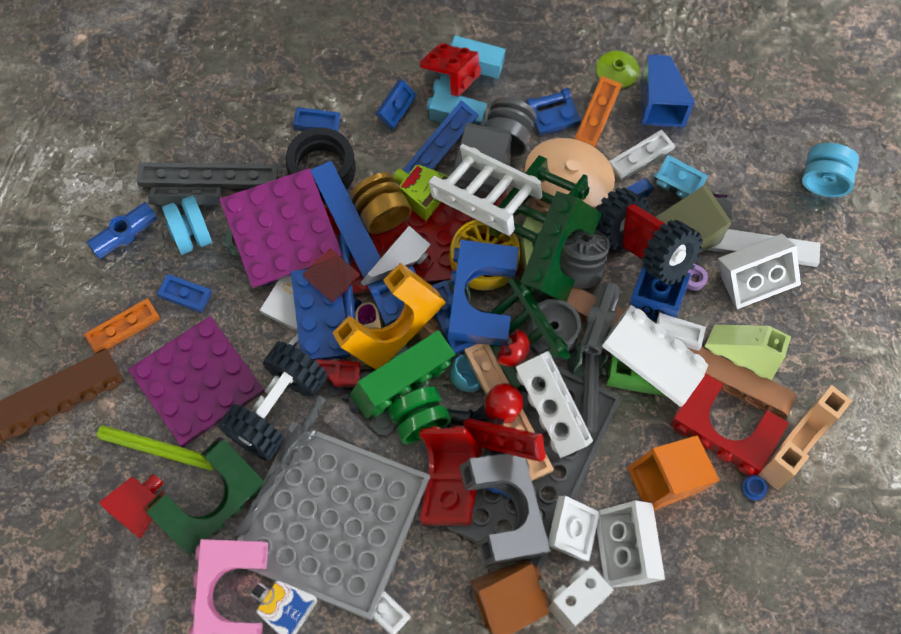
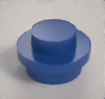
M752 475L743 481L742 492L748 499L757 501L766 495L767 484L761 477Z

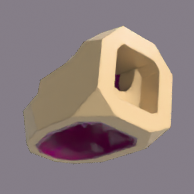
M368 302L361 304L355 312L356 321L367 328H383L382 316L375 304Z

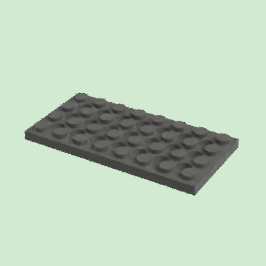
M556 366L569 393L573 396L574 403L583 419L584 379ZM537 377L538 385L545 382L543 378ZM600 386L597 431L590 434L593 442L587 447L576 451L574 456H564L560 458L558 453L554 452L551 445H544L545 453L553 468L562 467L565 470V477L561 479L554 477L551 472L532 481L536 489L538 507L545 517L543 526L548 538L558 496H567L574 500L622 398ZM520 391L523 395L524 405L522 409L534 432L549 435L539 422V414H533L528 410V405L530 404L528 400L529 393ZM548 400L550 409L556 411V403L553 400ZM559 424L560 430L568 433L566 424ZM486 449L482 457L505 453ZM545 488L552 489L555 493V498L550 501L545 500L541 495V491ZM477 489L471 526L448 525L447 529L478 544V541L484 537L500 533L497 530V524L501 521L508 522L511 526V531H513L517 523V512L511 511L508 508V502L512 500L511 498L499 493V497L496 500H489L485 496L487 489ZM478 510H484L488 514V520L483 523L477 522L474 519V513ZM549 552L538 558L527 560L533 565H537L539 571H541Z

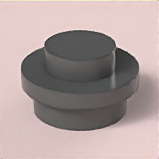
M387 411L376 418L373 415L371 419L372 429L379 435H388L395 429L396 425L392 423Z

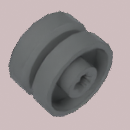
M547 299L538 303V306L556 334L567 343L568 348L566 349L570 354L576 347L581 330V319L578 312L568 302L559 299ZM532 318L528 319L527 336L537 328ZM542 336L530 346V349L539 356L549 347V344L544 336ZM554 355L552 359L560 360L562 357Z

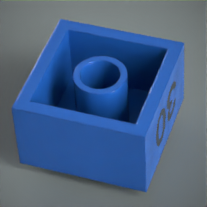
M642 266L631 296L630 305L642 310L649 319L657 321L659 313L677 318L688 288L691 273L688 272L686 277H681L680 282L677 283L675 281L674 284L670 285L669 283L664 284L649 274Z

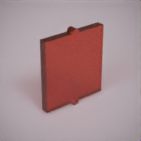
M330 248L319 259H315L314 264L302 276L333 303L341 294L349 291V287L360 277V274Z

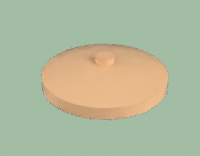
M571 138L550 139L537 145L527 157L523 173L528 170L540 155L547 158L550 173L573 183H577L583 174L587 175L590 190L586 199L582 201L596 209L597 205L601 206L603 197L608 198V193L613 191L615 176L611 164L598 149L583 141ZM547 181L541 182L542 191L555 196L556 191L565 194L570 192ZM534 198L539 204L550 209V204Z

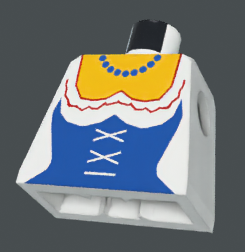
M278 580L271 590L258 583L251 593V597L261 603L256 611L257 614L278 634H296L317 603L315 596Z

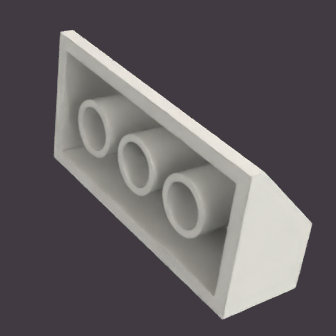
M632 305L614 323L602 345L607 351L680 407L684 405L700 383L709 365L700 355L694 354L681 340L672 337L666 332L664 327L654 323L642 310L636 309Z

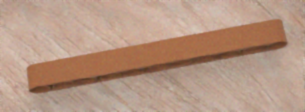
M572 288L567 302L576 309L581 323L587 324L591 307L595 305L597 296L580 288ZM616 306L612 327L626 310ZM703 347L699 351L688 348L694 354L700 355L709 364L706 374L724 384L721 391L764 412L768 410L782 419L788 418L797 398L796 393L767 378L760 377L751 370L737 366L732 361L715 355Z

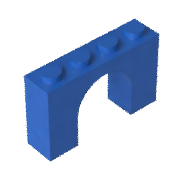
M461 240L460 248H455L453 262L458 263L457 271L452 270L450 285H455L454 294L449 293L447 308H452L451 316L445 317L444 331H448L449 340L507 346L511 316L484 313L476 310L467 301L464 291L470 281L482 275L515 278L519 247Z

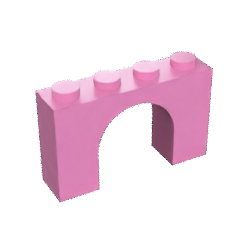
M200 540V545L196 548V561H199L198 572H195L193 579L194 588H197L196 599H193L191 604L194 625L190 627L189 634H262L263 623L233 622L221 616L214 605L213 592L219 578L230 570L240 568L267 569L268 543Z

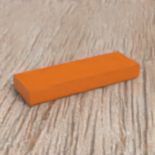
M604 76L600 77L574 139L596 147L622 87L621 83Z
M146 298L84 333V336L94 353L98 354L112 348L161 319L149 299Z

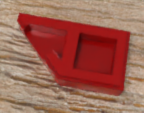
M315 359L319 363L318 365L325 369L324 371L328 374L327 379L334 386L355 387L360 380L361 362Z

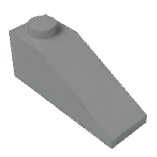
M408 226L365 276L361 284L365 286L386 278L399 263H402L407 268L415 263L420 265L428 256L425 251L431 244Z

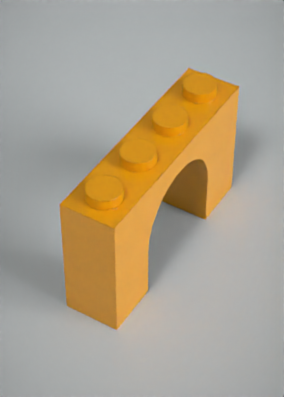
M399 263L383 280L392 294L404 302V308L399 318L387 327L371 329L348 316L332 333L341 348L375 370L388 363L446 304L445 300L433 286L402 263Z

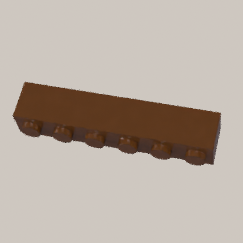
M106 349L0 400V445L4 440L12 436L24 434L28 428L34 425H42L48 422L51 417L59 413L63 414L71 411L75 405L81 402H89L104 391L116 389L125 380L109 350Z

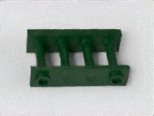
M539 155L525 172V174L532 175L541 182L547 181L570 191L569 195L578 197L581 200L586 199L589 194L590 188L588 187L587 175L583 174L577 183H573L552 174L548 169L547 158ZM513 187L498 207L505 209L520 190ZM542 191V198L540 200L551 205L554 196ZM528 195L513 213V218L516 215L522 214L544 224L546 214L524 205L529 198L533 197ZM514 223L515 230L512 233L532 241L534 249L540 232L535 233ZM488 226L490 235L499 238L502 232Z
M512 277L508 280L514 291L490 312L476 308L480 312L502 315L520 299L526 309L510 322L509 335L528 319L532 318L537 328L528 335L530 346L544 336L549 347L541 354L549 351L551 357L556 355L567 360L571 357L566 349L568 348L567 343L556 334L530 293L532 289L520 283L519 280ZM489 345L497 358L501 346ZM501 365L512 385L519 391L528 393L525 385H522L517 378L518 371L516 367L512 368Z

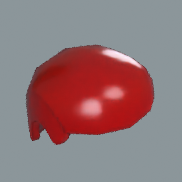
M519 330L509 335V338L512 340L511 344L501 346L496 360L497 363L512 368L524 363L530 350V341L528 336Z
M508 383L495 385L488 392L484 400L486 415L492 421L495 418H499L500 421V418H502L504 424L513 422L520 414L524 405L523 395L516 387Z

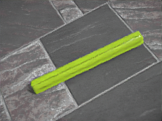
M101 425L97 431V437L100 440L206 470H214L200 455V452Z

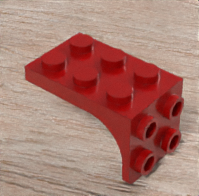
M454 426L452 429L429 427L428 429H421L419 436L425 442L428 450V474L431 478L425 490L420 522L423 525L471 526L476 490L465 491L459 466L471 458L482 457L483 450L468 430L463 427Z

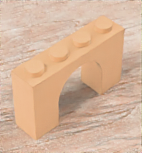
M831 385L812 404L758 475L775 489L779 490L796 475L810 457L807 453L825 431L840 418L852 400Z

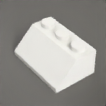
M783 234L718 258L721 278L736 309L801 285L796 245Z
M634 500L599 510L596 528L605 581L611 587H622L665 580L653 503Z

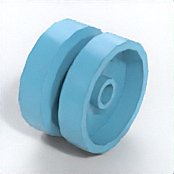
M822 143L811 147L807 155V166L802 177L803 185L809 191L825 197H840L851 193L855 184V173L859 165V156L851 148L837 143Z
M194 195L182 199L181 205L185 212L183 215L180 214L177 205L174 203L162 206L167 219L165 223L173 242L176 241L181 255L193 251V245L189 236L194 235L198 246L201 248L212 244Z

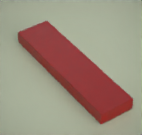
M470 418L463 422L464 428L468 430L481 448L538 462L546 459L542 434Z

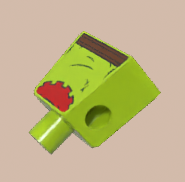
M416 165L409 174L399 168L395 172L394 177L396 183L400 184V193L405 195L411 209L427 221L441 203V201L432 197L429 181L433 176L442 180L447 179L449 176L422 165Z

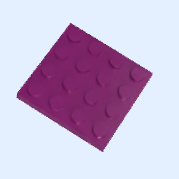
M310 168L220 198L252 289L290 276L291 271L310 269L342 256Z
M211 316L128 369L182 448L217 425L233 403L244 407L265 393L263 387Z

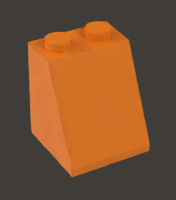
M698 435L655 447L627 467L642 502L653 503L654 511L704 491L720 481Z

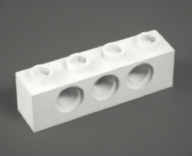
M549 351L516 366L518 371L517 378L522 385H525L529 393L528 400L532 407L536 408L540 416L539 422L542 428L547 430L551 438V447L554 452L559 454L560 458L587 447L593 442ZM537 377L544 379L545 388L538 385ZM548 400H553L556 403V411L550 409ZM560 422L566 424V426L568 427V433H564L560 430Z

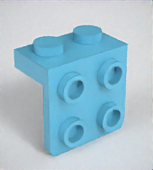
M667 155L659 172H655L653 177L657 180V186L667 191L672 188L677 191L678 197L684 199L705 184L708 175Z

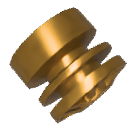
M388 172L377 173L359 182L350 193V198L357 212L361 214V220L365 228L371 234L384 233L397 227L411 213V206L405 195L400 193V186L396 183L394 175Z

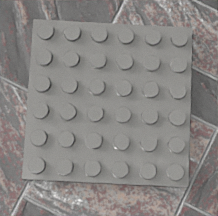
M292 422L288 430L293 433L297 425L299 427L301 425ZM316 431L317 433L312 437V440L300 447V457L297 459L298 465L287 469L250 530L245 534L239 535L237 541L268 543L267 569L246 570L273 581L278 580L315 596L319 600L372 621L431 476ZM286 436L280 446V449L274 459V462L268 472V475L274 474L275 470L278 467L277 460L281 457L282 445H284ZM267 475V477H266V479H265V481H264L265 483L262 485V488H261V490H260V492H259V494H258V496H257L256 499L259 498L260 494L262 493V491H263L264 488L266 487V481H267L268 475Z

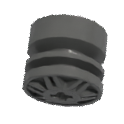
M505 97L498 98L491 104L487 118L488 121L485 122V126L512 131L511 157L521 156L526 152L531 136L530 133H532L537 115L530 105L521 100Z
M574 230L567 237L562 247L560 269L564 275L575 280L573 287H594L603 278L605 261L607 260L610 245L608 238L598 230H595L593 236Z

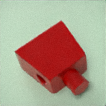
M153 473L143 484L134 477H130L102 499L99 504L140 539L152 522V518L143 508L156 497L154 494L164 483Z

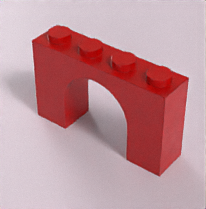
M705 373L687 401L679 408L670 426L673 427L677 434L684 437L698 435L705 450L709 449L716 453L717 457L723 462H731L739 467V471L743 474L757 476L763 470L789 423L767 410L761 416L748 438L730 440L722 437L713 428L709 412L712 403L724 384Z

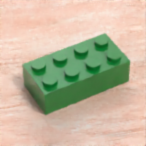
M438 330L358 381L350 396L366 419L371 415H374L376 418L384 413L392 402L410 393L412 388L414 391L420 389L432 377L435 379L446 371L445 369L452 364L450 360L455 356V353Z

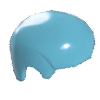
M465 354L455 358L449 373L452 384L457 389L465 392L479 390L481 385L468 360L465 358Z

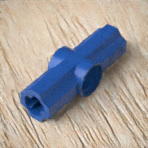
M143 202L126 215L114 217L106 229L89 239L86 243L96 257L101 259L119 245L131 243L135 238V234L158 218L152 208L146 202ZM126 228L124 232L118 233L120 229Z

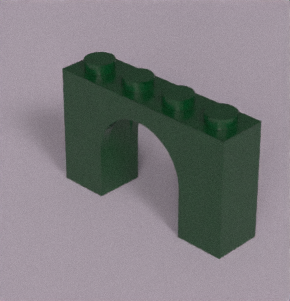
M556 191L520 283L547 296L567 302L575 280L564 275L560 269L562 247L567 237L574 230L593 236L602 213L578 197Z
M218 437L200 454L219 474L223 482V497L215 510L203 516L188 515L163 491L143 508L152 520L188 556L192 553L196 554V548L200 545V540H207L211 535H217L224 528V522L230 516L235 517L243 509L242 504L249 498L253 499L261 490V486L265 483L229 443L221 437Z

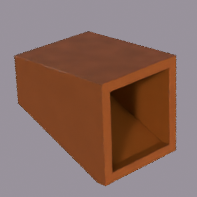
M524 560L469 581L488 634H513L549 614L547 605L550 604L545 589L541 590L539 580L542 577L537 565H533L529 560Z

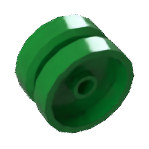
M424 387L410 392L396 400L387 409L392 423L399 425L397 434L403 444H411L423 440L419 436L421 429H428L429 427L443 429L451 422V416L446 407L439 406L441 397L436 387Z

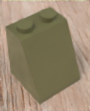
M707 185L697 189L656 216L657 219L665 224L670 220H679L698 231L702 235L701 239H703V244L700 245L703 248L702 252L720 244L732 223Z

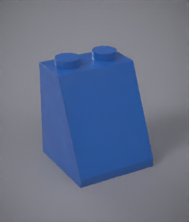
M661 54L648 55L640 79L641 125L685 127L694 106V98L671 56Z

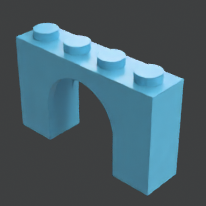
M456 35L452 44L448 43L450 46L468 48L479 52L480 74L496 79L499 78L504 63V48ZM439 73L441 74L440 79H435L433 85L434 96L433 98L429 97L426 110L429 111V120L442 123L462 100L479 114V117L473 124L483 126L487 112V103L461 95L459 97L451 95L450 75Z

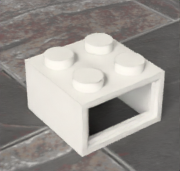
M593 566L587 571L582 567L572 576V579L568 582L570 584L568 588L563 584L549 599L552 603L548 610L568 633L614 591ZM569 597L575 600L574 606L566 604V600Z

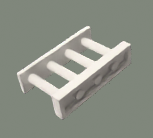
M462 144L460 146L462 162L447 179L442 180L433 176L429 181L432 197L510 236L515 230L513 213L527 196L531 195L539 200L542 198L541 181L532 175L529 176L481 153L476 148ZM471 166L481 171L466 189L454 186ZM489 176L500 180L485 199L474 195ZM509 185L520 190L505 209L493 205Z

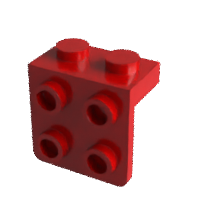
M447 43L437 45L419 62L422 69L450 75L451 95L458 97L468 89L481 73L479 52L468 48L450 46Z

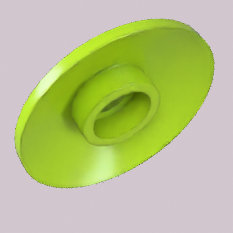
M623 51L605 53L600 57L596 65V74L599 80L601 76L621 83V89L632 86L637 81L640 72L635 58Z

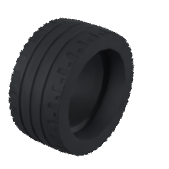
M324 127L310 128L295 136L292 142H290L286 153L287 174L291 175L300 172L298 165L309 153L318 150L330 151L337 154L343 160V165L337 173L347 191L353 182L356 167L354 151L346 137L336 130ZM318 189V192H319V194H320L321 200L324 201V199H323V197H322V195H321V193H320V191H319V189Z

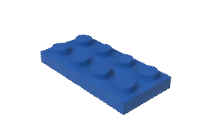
M338 265L291 271L300 350L304 354L311 356L312 360H332L350 357V353L340 347L332 334L345 320Z

